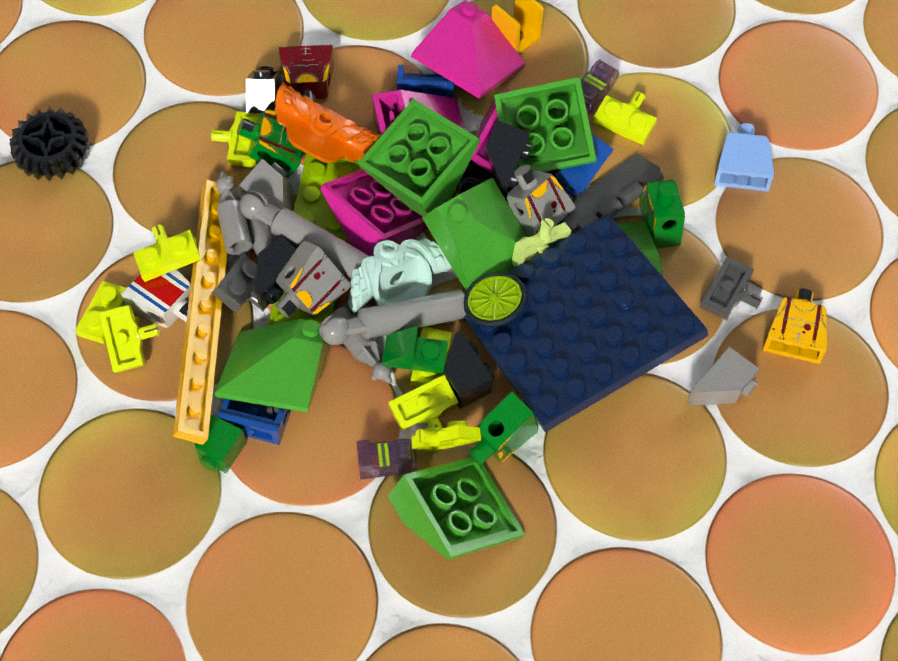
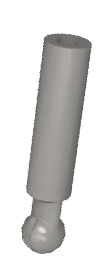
M257 191L248 192L240 200L241 213L247 219L253 221L260 220L271 227L272 234L277 237L282 235L295 248H298L303 241L318 245L343 276L349 280L352 279L353 270L361 267L362 260L370 257L289 208L285 207L281 210L268 202L263 193Z
M460 289L362 308L358 311L355 318L345 319L339 315H330L321 322L319 333L326 343L340 345L350 335L361 333L365 339L389 335L414 326L423 328L461 320L466 315L463 304L465 295Z

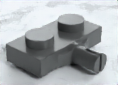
M243 253L212 294L235 313L248 300L262 312L264 311L259 307L255 292L257 264Z
M727 256L703 297L700 308L724 320L728 319L733 308L741 301L758 309L763 297L747 291L748 282L754 269Z

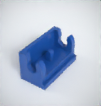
M398 65L397 90L454 98V83L440 74L404 73V65Z
M593 134L591 135L597 162L560 169L555 176L564 191L574 198L579 195V192H584L614 150Z
M223 399L216 417L242 429L245 437L280 445L290 412L287 409L280 408L278 414L275 415V411L272 409L273 415H269L267 407Z

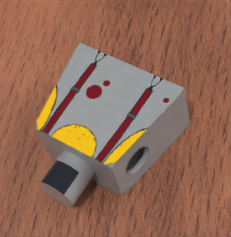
M523 165L515 170L514 175L519 184L507 194V200L528 237L540 231L541 221L545 218L551 219L554 222L553 227H555L576 208L552 174L532 171L530 165Z
M303 241L277 277V284L286 294L275 306L287 318L298 308L311 315H315L351 287V284L318 245Z

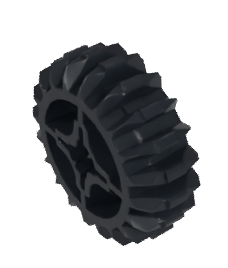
M49 107L47 112L42 113L38 109L36 115L31 116L27 113V121L18 120V128L12 129L13 137L9 139L10 153L12 158L15 159L17 167L20 170H24L28 177L34 174L38 181L43 176L51 181L52 177L57 175L62 180L63 173L68 172L73 175V167H82V159H87V150L90 149L89 135L80 118H75L72 112L65 113L62 108L54 112Z

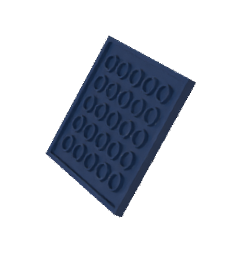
M609 213L552 245L541 254L526 260L524 264L506 272V274L517 277L527 290L526 305L514 320L497 327H485L472 322L467 315L464 316V320L524 404L534 413L536 421L544 432L551 430L708 337V331L704 324Z

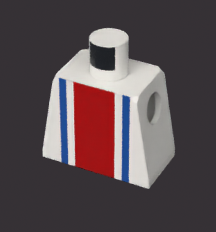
M177 270L144 282L141 275H139L121 295L125 306H132L134 314L157 323L164 328H168L178 317L186 322L191 284Z

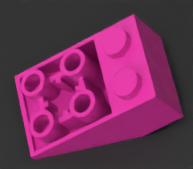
M405 90L372 94L373 115L377 133L380 135L387 130L413 99L464 129L456 98Z

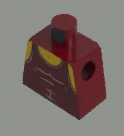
M333 46L279 47L280 63L285 85L291 86L301 96L305 95L312 99L313 102H316V99L327 98L334 68Z

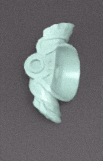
M423 238L419 241L408 239L403 241L401 245L390 240L381 241L374 247L373 256L366 257L362 260L361 267L353 270L348 306L356 314L359 309H362L373 298L377 305L427 296L432 285V274L449 271L451 266L439 245L428 239Z

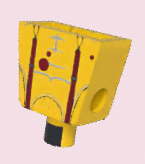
M797 289L794 299L788 297L782 299L763 346V351L813 363H821L827 350L826 308L823 305L812 303L814 293L811 290Z

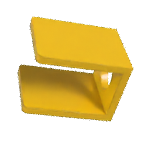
M515 0L514 16L512 18L495 4L492 7L491 19L516 52L521 54L541 39L544 8L536 0ZM520 32H521V33L523 34L524 38L519 41V39H520Z

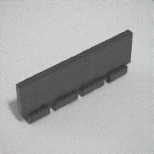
M635 154L587 188L583 193L573 198L572 202L576 208L558 224L565 222L571 229V233H575L608 213L611 217L623 209V205L627 206L639 198L646 184L659 182L664 179L660 167Z

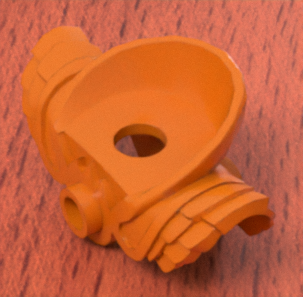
M282 83L278 89L275 114L277 115L278 123L286 127L289 142L294 147L322 162L332 163L343 158L350 162L361 159L381 136L373 130L363 126L360 127L358 123L347 120L331 109L313 102L309 97L301 96L291 86L288 87Z

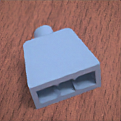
M749 123L740 124L737 133H727L714 185L769 192L774 177L769 139L766 136L755 135L754 125Z

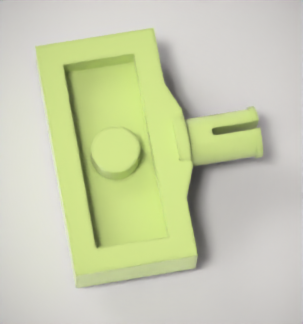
M545 218L541 221L540 231L537 234L524 237L515 243L511 263L514 267L524 264L526 260L541 254L552 245L570 236L571 229L565 222L553 227L554 222L551 219Z

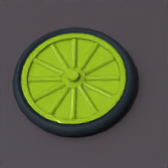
M506 273L489 274L475 281L467 290L463 302L464 311L468 318L478 325L485 327L501 326L514 320L523 311L527 301V290L524 284L513 275Z

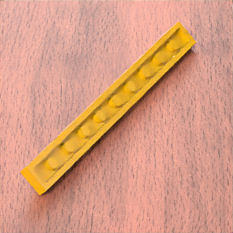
M210 180L205 181L201 192L196 245L201 260L194 262L192 269L173 437L202 445L208 440L222 309V301L212 292L225 276L227 252L225 251L217 214V206L221 194L217 193L216 182Z

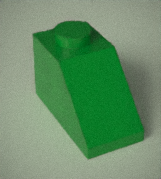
M211 414L208 440L203 445L194 444L199 462L205 468L214 472L218 469L227 474L246 445V440L242 429Z

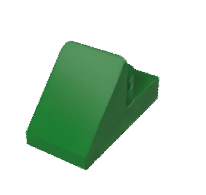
M417 326L386 335L382 366L444 374L448 341L417 337Z

